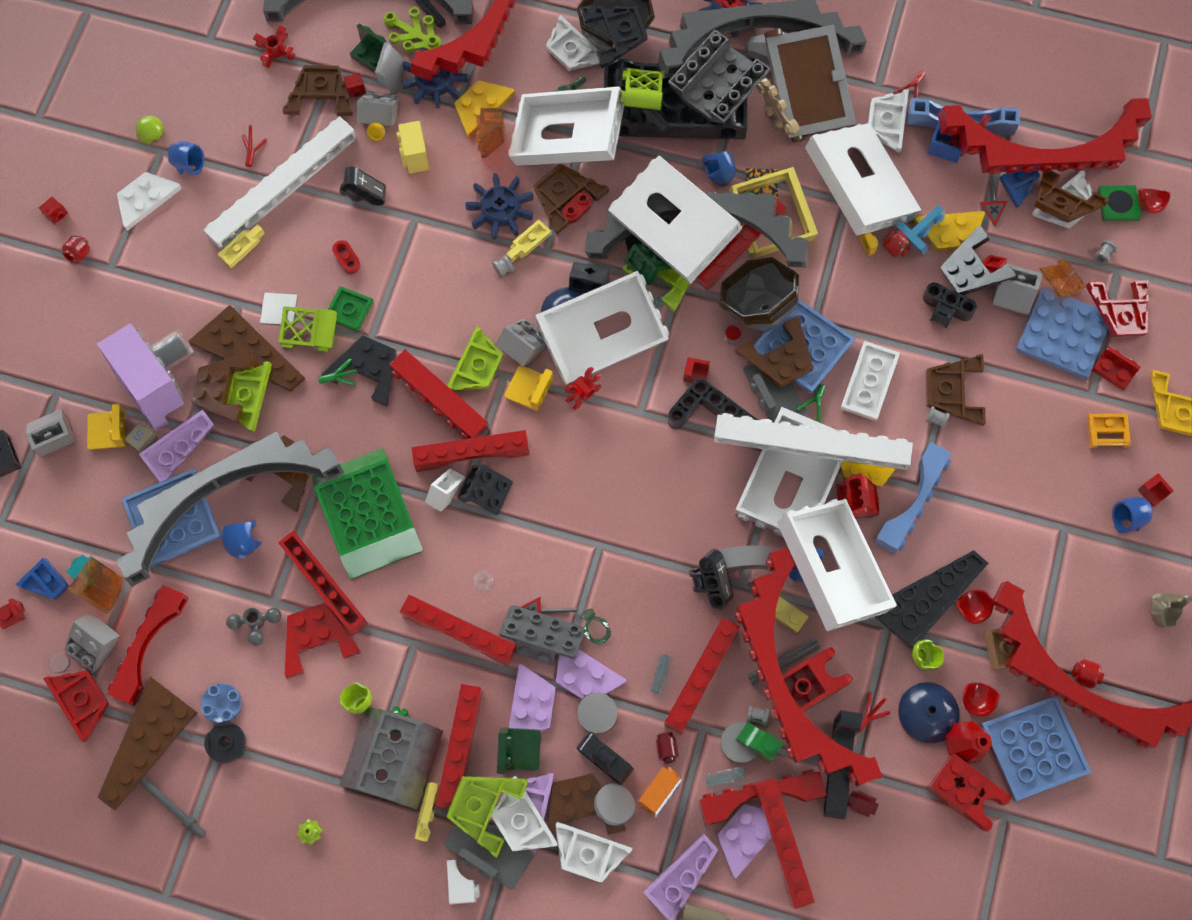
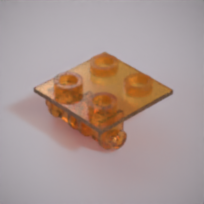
M1064 258L1057 262L1058 265L1040 268L1044 279L1051 284L1055 294L1060 298L1081 294L1080 291L1085 288L1082 279L1077 273L1072 274L1075 270L1068 260H1064Z

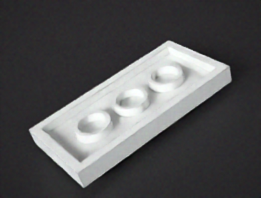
M864 341L840 409L877 421L900 353Z

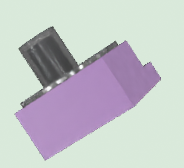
M130 323L97 343V346L115 376L155 431H158L168 424L165 416L184 404L181 399L184 395L169 370L194 355V351L178 329L150 345L144 339L140 329H134Z

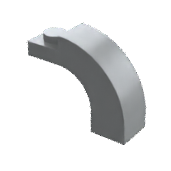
M739 546L719 551L724 556L729 574L745 569L768 570L766 565L768 554L776 550H772V547Z

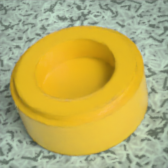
M373 122L369 124L366 134L371 140L380 141L384 137L385 128L382 124Z

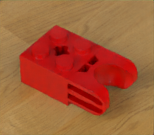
M828 647L782 675L791 696L803 713L848 686L853 681V677L848 673L840 677H832L827 673L825 664L835 655L833 647ZM798 685H800L801 687L805 686V691L800 692L798 690Z
M955 753L948 757L926 788L958 814L964 816L979 829L989 832L993 825L992 821L983 811L984 801L986 799L992 800L999 805H1007L1011 801L1009 794ZM956 780H958V781L960 782V785H961V786L958 787V788L955 787V785H956V782H955V781H956Z

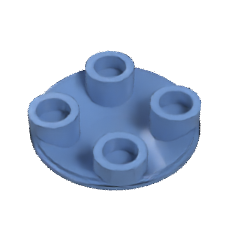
M213 684L209 686L202 696L201 712L213 723L229 722L238 715L241 709V696L237 689L229 684Z

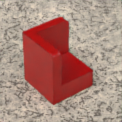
M688 357L683 381L693 383L697 379L706 380L710 362Z
M1159 473L1138 489L1152 507H1155L1174 492Z

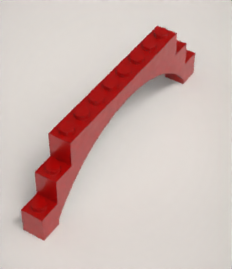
M495 0L481 21L461 37L437 48L426 51L417 50L411 62V74L432 81L434 75L438 74L439 68L458 74L460 68H464L465 62L484 68L486 61L489 62L491 59V50L496 48L498 43L497 37L502 35L504 30L503 24L505 21H508L510 9L514 8L516 0Z
M1148 98L1131 99L1123 106L1124 111L1108 132L1085 144L1061 149L1027 147L1003 139L975 122L962 110V105L944 106L938 113L941 134H958L961 153H969V155L979 153L982 173L994 175L1000 172L1012 174L1017 171L1030 173L1039 170L1041 172L1051 170L1061 172L1068 169L1080 171L1085 168H1091L1092 170L1105 167L1116 169L1126 160L1124 148L1131 147L1139 139L1137 128L1145 126L1152 118Z
M788 547L770 552L766 565L768 570L773 573L753 579L750 589L753 597H757V599L738 605L735 617L738 624L743 626L744 631H742L745 643L749 642L751 647L749 654L752 661L757 663L758 669L756 672L758 678L765 684L764 694L768 701L771 700L773 718L779 721V734L782 740H786L788 745L786 748L787 755L790 760L793 759L794 764L818 756L817 765L820 771H824L825 775L849 767L848 777L851 783H855L856 787L878 780L883 775L876 758H868L857 754L826 736L802 712L785 684L776 656L774 622L776 607L783 585L791 570L797 569V565Z
M1009 581L1000 584L990 604L994 605L995 610L1002 614L1008 613L997 635L1002 637L1003 642L1009 645L1015 644L1004 665L1009 668L1011 674L1027 678L1029 684L1035 687L1041 686L1046 689L1045 693L1048 695L1062 698L1064 704L1072 708L1076 706L1081 709L1083 715L1099 719L1101 725L1107 728L1113 727L1118 730L1117 734L1127 739L1129 737L1136 741L1135 744L1144 749L1156 747L1163 732L1173 738L1186 735L1192 722V700L1166 708H1138L1107 700L1088 691L1063 672L1039 642L1026 612L1023 600L1025 590Z

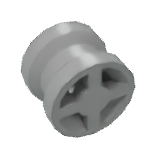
M506 255L502 256L501 260L492 262L494 269L501 278L507 272L514 271V267Z

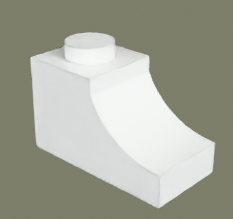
M451 468L448 469L431 484L425 503L441 512L451 503L458 489L464 484L466 477Z
M448 860L449 904L476 903V898L480 897L479 884L475 885L474 880H468L461 874L456 860Z

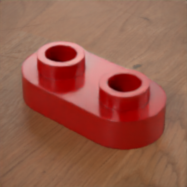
M580 192L563 207L562 215L570 224L577 222L591 208V195L587 192Z
M344 240L335 242L332 251L342 269L348 274L358 272L361 266L360 261L350 244Z

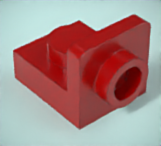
M360 72L343 77L349 98L359 97L366 93Z
M50 197L38 207L53 224H56L68 214L64 206L54 197Z
M989 255L982 263L991 274L1007 263V258Z
M10 598L8 599V604L0 607V628L5 629L25 619L23 614L25 608L21 601Z

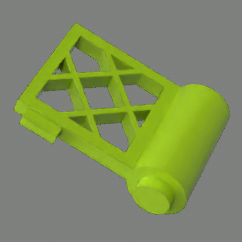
M627 68V71L623 70L622 80H626L625 91L621 93V102H624V106L660 110L662 101V73Z
M283 306L278 343L282 344L284 348H294V345L317 347V351L328 352V349L333 348L337 312L328 309L318 310ZM289 311L295 312L298 316L291 323L287 319ZM313 313V321L307 324L303 318L307 314ZM301 320L305 328L298 333L293 326ZM291 328L295 336L290 340H285V332ZM307 330L311 333L310 342H304L301 338V335Z

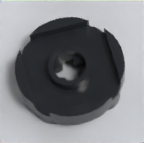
M221 722L213 726L214 728L207 733L204 741L207 754L213 760L223 764L232 763L240 759L247 745L246 735L242 728L232 722ZM225 737H228V740L231 741L227 748L221 745Z

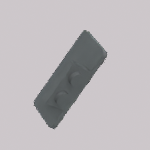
M750 364L744 366L743 372L750 383L751 391L753 394H756L760 408L764 410L772 423H775L781 407L808 418L809 414L806 408L796 411V408L802 405L803 402L792 383L779 388L755 366Z
M512 605L508 610L499 635L517 642L515 654L553 666L556 654L571 659L576 657L585 628Z
M488 823L485 831L504 838L501 831ZM455 825L445 841L446 847L463 857L461 859L462 863L470 868L472 865H475L480 869L478 871L480 875L486 879H489L491 876L509 889H513L534 857L533 853L529 850L512 851L505 838L498 857H494L485 847H482L473 837L465 833L457 825Z

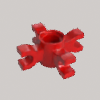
M279 25L276 34L270 35L267 38L258 33L254 35L255 46L266 49L260 57V60L263 61L262 66L269 68L273 58H279L282 55L290 60H293L295 57V53L292 52L294 50L293 47L282 45L283 41L288 37V33H285V27Z
M593 367L587 368L584 377H578L572 385H568L564 390L566 393H572L565 401L569 403L574 400L575 405L572 407L574 410L580 408L582 400H588L602 387L600 384H594V382L601 378V375L597 374L592 377Z

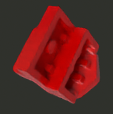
M862 473L846 478L845 482L836 484L838 501L847 500L855 519L879 515L877 488Z

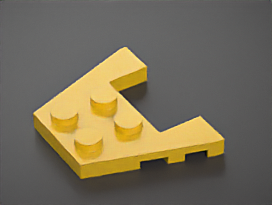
M1152 370L1150 378L1159 428L1192 436V398L1167 392L1170 374Z

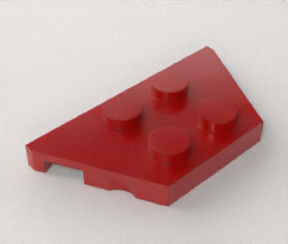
M85 670L74 674L67 673L62 674V676L43 678L81 742H86L109 706L108 700L91 673Z

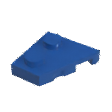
M1017 171L1012 174L1006 173L999 180L1017 208L1022 204L1041 175L1038 171L1030 173Z
M42 558L16 583L18 587L54 600L58 599L70 587L46 558Z

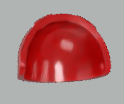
M1148 188L1138 189L1139 205L1147 213H1160L1169 203L1171 193L1168 191Z
M984 590L968 591L957 601V607L961 616L971 624H979L987 620L993 613L994 605L990 604L992 597Z
M977 682L969 683L965 686L963 704L970 714L984 717L990 715L996 709L999 702V693L993 687Z

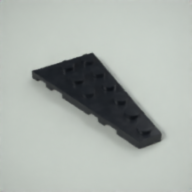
M973 550L892 594L897 606L885 614L875 616V618L912 650L914 645L922 639L989 563Z

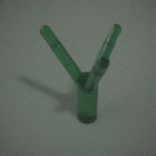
M581 76L571 84L558 86V89L553 92L569 89L576 90L586 82V78Z

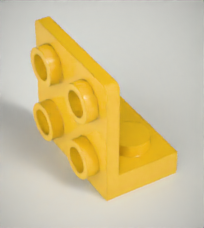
M519 365L504 397L538 412L554 380L553 371L545 369L542 374Z
M112 404V411L90 413L87 415V448L89 450L126 447V441L124 440L126 437V410L120 404Z

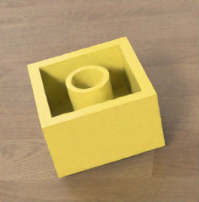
M420 121L399 124L400 132H396L404 168H408L409 174L430 170Z

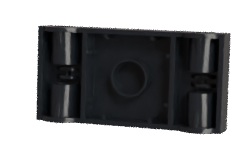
M617 59L605 67L604 88L620 87L622 91H625L626 80H622L623 70L627 71V68L661 72L658 63H635L629 59ZM730 68L727 72L729 74H734L737 71V69ZM662 76L661 108L656 111L669 123V128L662 132L639 108L624 106L619 136L745 140L747 132V98L725 123L711 122L683 102L668 84L672 77L663 78ZM707 94L704 96V99L711 100L714 96Z

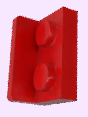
M1107 347L1091 371L1124 391L1141 367L1134 360L1121 355L1118 350Z

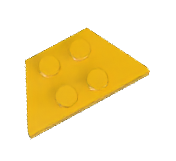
M480 80L467 90L454 103L466 136L470 138L515 95V90Z
M985 211L945 214L943 221L931 228L926 239L931 242L935 251L957 250L972 232L981 225ZM926 216L915 217L914 223L917 225Z
M843 461L840 466L843 480L862 473L863 476H866L879 488H882L889 477L896 471L895 468Z

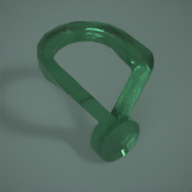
M587 609L582 614L586 621L584 626L585 636L593 644L605 643L611 636V630L607 621L595 616L596 614L593 609ZM591 620L600 622L606 628L604 637L594 639L589 631Z

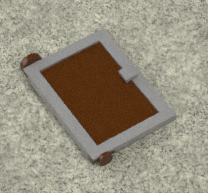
M834 24L788 34H782V29H775L764 33L774 86L778 91L777 99L785 100L787 109L783 111L789 121L795 119L800 128L798 133L787 135V138H791L792 142L802 140V136L855 125L856 120Z

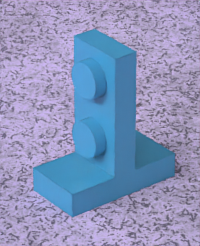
M938 204L912 230L902 221L896 225V228L901 230L909 238L911 244L924 255L928 248L920 238L926 237L935 224L938 225L943 221L945 211Z

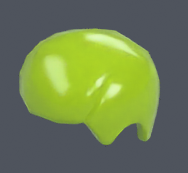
M145 116L137 121L136 135L140 142L151 144L153 140L160 139L164 132L163 123L155 116Z
M932 640L918 641L913 647L912 659L916 666L922 670L938 669L943 664V649L941 646L934 645Z
M358 682L348 685L339 697L343 708L352 714H360L366 711L373 699L371 691L367 686L364 687Z

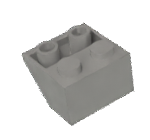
M368 91L357 101V123L371 124L378 122L385 126H392L396 122L400 97L395 96L393 93L379 95L375 91Z
M1009 264L1018 279L1015 281L1001 282V285H997L992 305L1029 315L1039 289L1042 273Z
M524 319L504 327L495 344L523 367L533 363L547 347L540 331L533 327L531 322Z
M63 409L32 421L26 426V435L30 446L39 457H43L76 442Z
M90 612L73 622L64 650L94 673L115 650L120 635Z

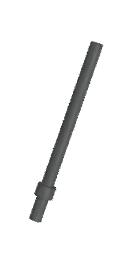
M145 776L141 779L139 783L182 821L181 824L187 830H192L200 839L206 835L207 832L196 823L195 818L183 812Z

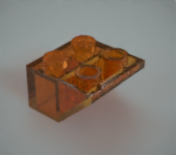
M480 108V115H477L478 131H476L477 149L481 151L482 158H486L504 143L505 127L502 108Z
M91 557L68 590L108 615L119 599L123 577Z

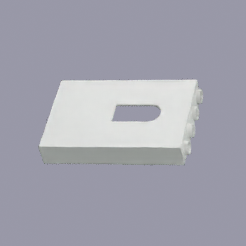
M609 87L522 94L518 115L515 119L511 148L508 152L509 158L516 166L614 160L624 110V102H621V88ZM574 124L572 138L551 140L542 138V132L547 126Z
M869 123L858 124L850 128L844 127L837 131L831 130L827 133L815 134L810 137L805 149L856 236L895 226L900 221L903 223L913 221L920 213L921 208ZM849 148H856L863 154L874 175L861 178L848 156L847 151Z
M661 156L653 159L646 170L638 174L632 185L626 187L623 194L618 200L613 201L608 209L619 223L690 284L742 229L739 221ZM654 193L662 194L681 210L680 214L668 225L647 206V199L650 195Z
M638 271L535 315L536 324L564 386L573 383L580 376L584 377L585 371L589 367L594 368L591 373L594 374L668 340V329L665 325H662L660 321L662 318L657 308H654L652 303L654 302L653 296L650 291L647 292L645 278ZM620 311L627 312L630 315L631 324L628 328L600 339L594 322Z
M781 407L775 423L789 422L793 426L804 424L814 429L825 427L829 428L830 431L838 432V430ZM762 449L736 507L735 514L743 521H753L757 527L762 529L769 528L773 530L774 534L783 537L777 521L783 517L782 514L789 510L796 512L805 506L812 508L821 502L824 504L843 461ZM785 471L802 477L803 480L792 505L789 508L781 509L775 505L774 496Z
M833 499L826 504L821 502L812 508L805 506L796 512L789 510L782 514L783 517L777 521V524L826 631L885 614L897 606L846 499L840 501ZM815 536H822L827 541L840 569L826 573L813 545V538Z

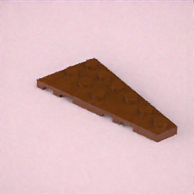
M231 305L225 308L188 341L190 345L197 346L209 354L212 353L222 360L251 351L254 353L252 366L256 368L264 365L263 362H270L272 367L268 380L291 392L305 380L304 376Z
M152 677L147 682L97 797L114 811L197 714L193 708Z

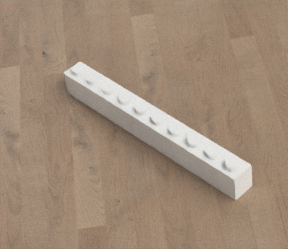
M341 117L331 121L328 127L318 132L310 142L305 143L298 152L292 154L282 165L277 166L274 172L264 177L244 197L238 199L228 210L223 211L215 221L210 222L204 229L208 239L220 251L224 249L243 230L247 231L353 143L357 139L354 129Z
M723 413L717 417L714 442L902 470H908L911 464L913 443L908 442L906 439L890 440L886 436L869 437L866 433L849 434V431L846 430L835 432L825 427L814 429L804 424L793 426L789 422L772 423L769 419L752 420L753 418L749 416L738 418L728 413Z

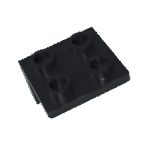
M482 463L472 465L457 499L462 502L471 501L494 515H498L513 481Z

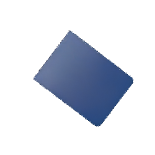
M938 122L927 154L957 163L961 155V148L935 141V138L950 142L953 136L941 134Z

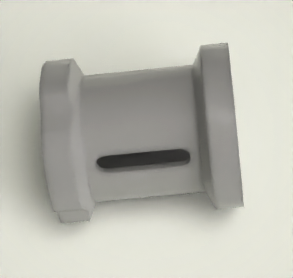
M1104 240L1101 244V249L1093 256L1102 265L1108 264L1111 255L1118 250L1117 245L1109 240Z
M932 406L925 422L930 421L943 429L950 414L935 410V407Z
M749 705L746 723L754 722L763 724L766 727L769 709L761 710Z

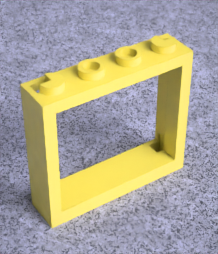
M794 167L731 186L730 192L742 194L744 191L749 192L786 180L805 234L797 237L811 241L818 235ZM756 241L747 249L749 254L752 253L753 258L779 251L774 244L758 249Z

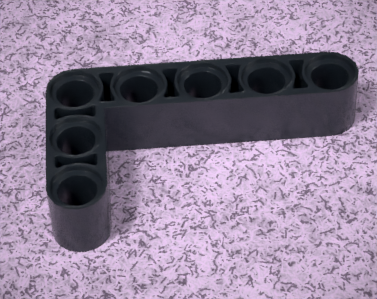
M704 379L695 380L670 409L668 415V424L674 429L684 426L700 405L717 417L726 413L725 411L732 410L735 413L733 417L749 416L753 418L752 420H758ZM703 388L705 391L699 393L695 389ZM717 399L720 402L713 404L710 400ZM689 401L692 402L693 405L688 407L685 406L684 403ZM674 415H678L682 419L677 421L674 420L672 417Z
M840 710L834 718L832 740L853 751L854 738L861 729L862 713ZM849 767L827 775L824 817L845 820L850 785L847 773L850 771Z

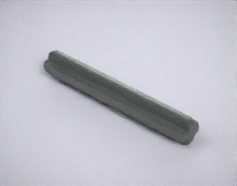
M812 639L778 658L780 670L820 648L818 641ZM756 671L748 675L752 685L760 682Z

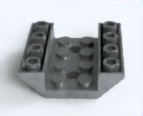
M714 30L668 81V84L683 102L711 122L725 123L771 71V68L758 59L751 62L730 47L727 37ZM730 68L737 69V71L734 74H729L727 72ZM712 94L714 97L711 100H706L704 96Z
M368 707L363 716L339 785L417 810L443 730L393 712ZM395 730L401 732V738L398 741H392L390 738L391 733ZM380 770H386L388 773V777L384 781L377 779V773Z

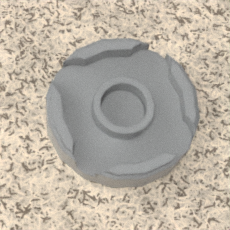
M600 692L591 693L583 697L577 709V716L581 726L588 732L596 734L604 733L611 729L618 715L617 706L613 699Z
M744 722L733 723L728 726L722 734L720 743L724 755L732 762L740 764L750 762L757 756L736 740L746 725Z
M612 783L605 785L598 791L594 798V808L599 818H602L605 823L618 826L624 824L632 817L635 810V802L627 788L620 784Z

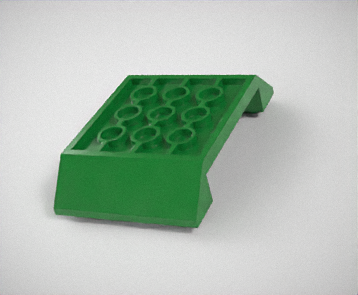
M384 448L341 464L340 466L344 473L328 482L325 478L312 475L316 494L350 580L423 551Z

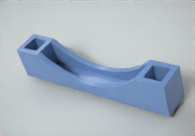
M911 98L908 107L907 125L936 128L939 122L938 113L943 106L928 99ZM1000 107L986 111H964L978 124L985 114L991 116L992 118L985 129L993 134L1014 136L1019 126L1020 109Z
M930 442L918 463L920 487L915 502L903 514L885 522L874 541L876 545L892 554H895L898 549L902 551L907 542L904 537L907 533H912L916 526L913 521L916 517H921L925 509L922 507L925 501L929 502L934 493L931 491L933 485L938 486L942 479L940 475L942 469L946 471L951 463V460H949L950 452Z

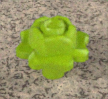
M308 819L305 823L299 825L300 830L297 832V836L301 838V843L312 845L315 841L320 840L321 836L319 834L322 833V829L317 821L312 822Z

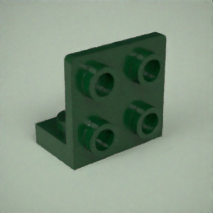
M358 23L356 26L360 42L350 52V57L375 73L386 40L383 36L375 34L368 26Z
M644 243L634 244L624 260L633 272L638 271L640 275L644 276L646 285L652 284L659 270L673 269Z
M500 728L498 734L497 774H505L506 769L539 770L540 729Z

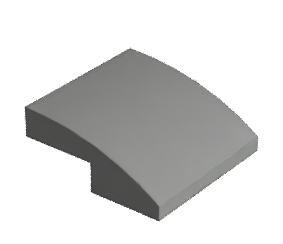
M384 43L375 74L379 83L387 84L390 93L398 94L405 71L403 68L404 60L391 45Z

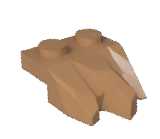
M1000 628L984 630L991 671L1007 669L1004 665L1015 644L1009 645L1002 641V637L997 635Z

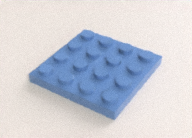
M1042 286L1015 351L1087 380L1108 327L1097 307Z
M798 299L795 309L774 329L764 332L753 346L760 356H763L791 341L782 326L783 323L798 316L812 361L813 371L795 380L794 383L812 394L854 343L856 338Z
M193 468L122 498L132 529L144 524L137 508L138 504L197 473L196 470ZM206 497L182 516L161 543L150 568L222 538Z
M1057 697L1045 699L980 724L991 736V750L1014 802L1092 773Z

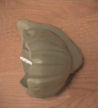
M1171 593L1153 595L1150 602V613L1154 623L1162 628L1175 626L1176 621L1183 612V608L1192 601V595H1174Z

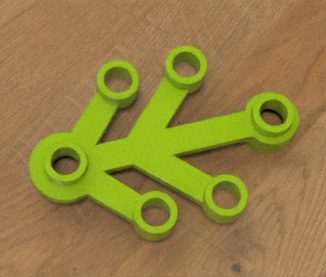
M413 7L409 10L414 28L399 20L393 12H387L384 15V23L388 28L398 27L407 32V34L401 35L392 32L389 35V41L393 45L404 42L403 48L405 52L411 53L419 48L429 50L442 45L441 39L434 34V20L432 16L427 15L423 18L428 36L422 33L418 8ZM419 39L422 42L413 43L410 40Z

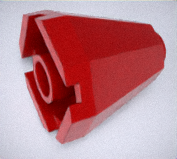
M974 721L954 723L951 731L945 736L948 754L952 755L955 753L968 764L981 762L992 746V739L989 733Z

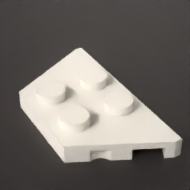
M560 15L558 23L551 33L552 36L546 44V50L569 72L600 64L597 58V51L599 50Z
M905 89L902 93L895 95L890 93L884 97L872 98L870 103L868 123L880 142L899 153L902 148L909 89Z
M1083 170L1061 187L1084 200H1087L1092 195L1091 187L1086 183ZM1039 208L1032 212V215L1068 229L1084 217L1082 216L1066 223L1041 211Z
M145 172L118 192L117 197L125 229L128 231L182 189L180 184Z
M526 791L522 799L503 793L491 816L512 851L558 846V843Z
M556 822L555 827L562 870L602 883L612 870L632 851L631 847Z

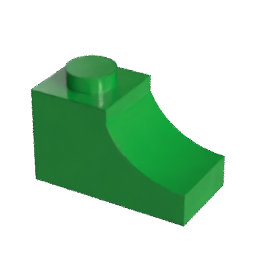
M749 722L746 723L736 738L738 742L767 763L774 759L783 746V743L771 734L758 729Z

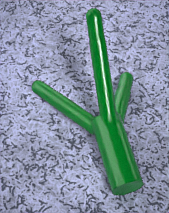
M348 359L334 373L319 376V384L338 381L354 386L355 382L340 378L357 373L356 369L340 373L352 362V359Z
M820 384L815 396L797 407L796 411H800L815 401L817 404V422L821 423V399L826 386Z

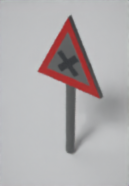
M990 174L992 201L980 202L993 225L996 226L1008 201L995 200L994 175Z
M541 596L522 606V608L538 613L578 612L577 608L541 609Z

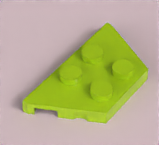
M476 326L447 385L452 391L489 389L504 358L503 353L494 346L489 337H486L480 327Z
M268 361L263 362L264 365L256 368L252 366L251 370L235 372L232 377L227 404H240L243 406L240 423L251 432L256 430L272 364Z

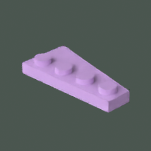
M201 410L139 453V455L158 481H165L169 479L215 425L206 413Z
M702 834L643 891L667 920H676V916L687 902L686 900L692 890L695 889L700 877L706 871L718 851L705 834Z

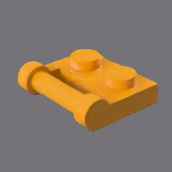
M1127 413L1088 414L1089 448H1097V446H1122V448H1130L1131 440ZM1097 434H1121L1122 439H1098Z

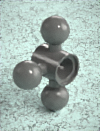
M249 608L243 613V617L237 614L229 615L226 619V625L228 628L236 630L242 624H247L251 628V632L248 634V642L253 646H258L264 640L263 633L258 629L264 625L265 620L270 623L279 622L282 614L277 608H270L264 614L256 608ZM253 615H258L257 621L250 623V618Z

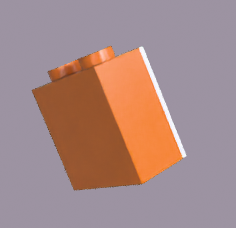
M662 767L638 800V805L657 818L680 786L682 780L678 778L679 774L670 767L667 769Z

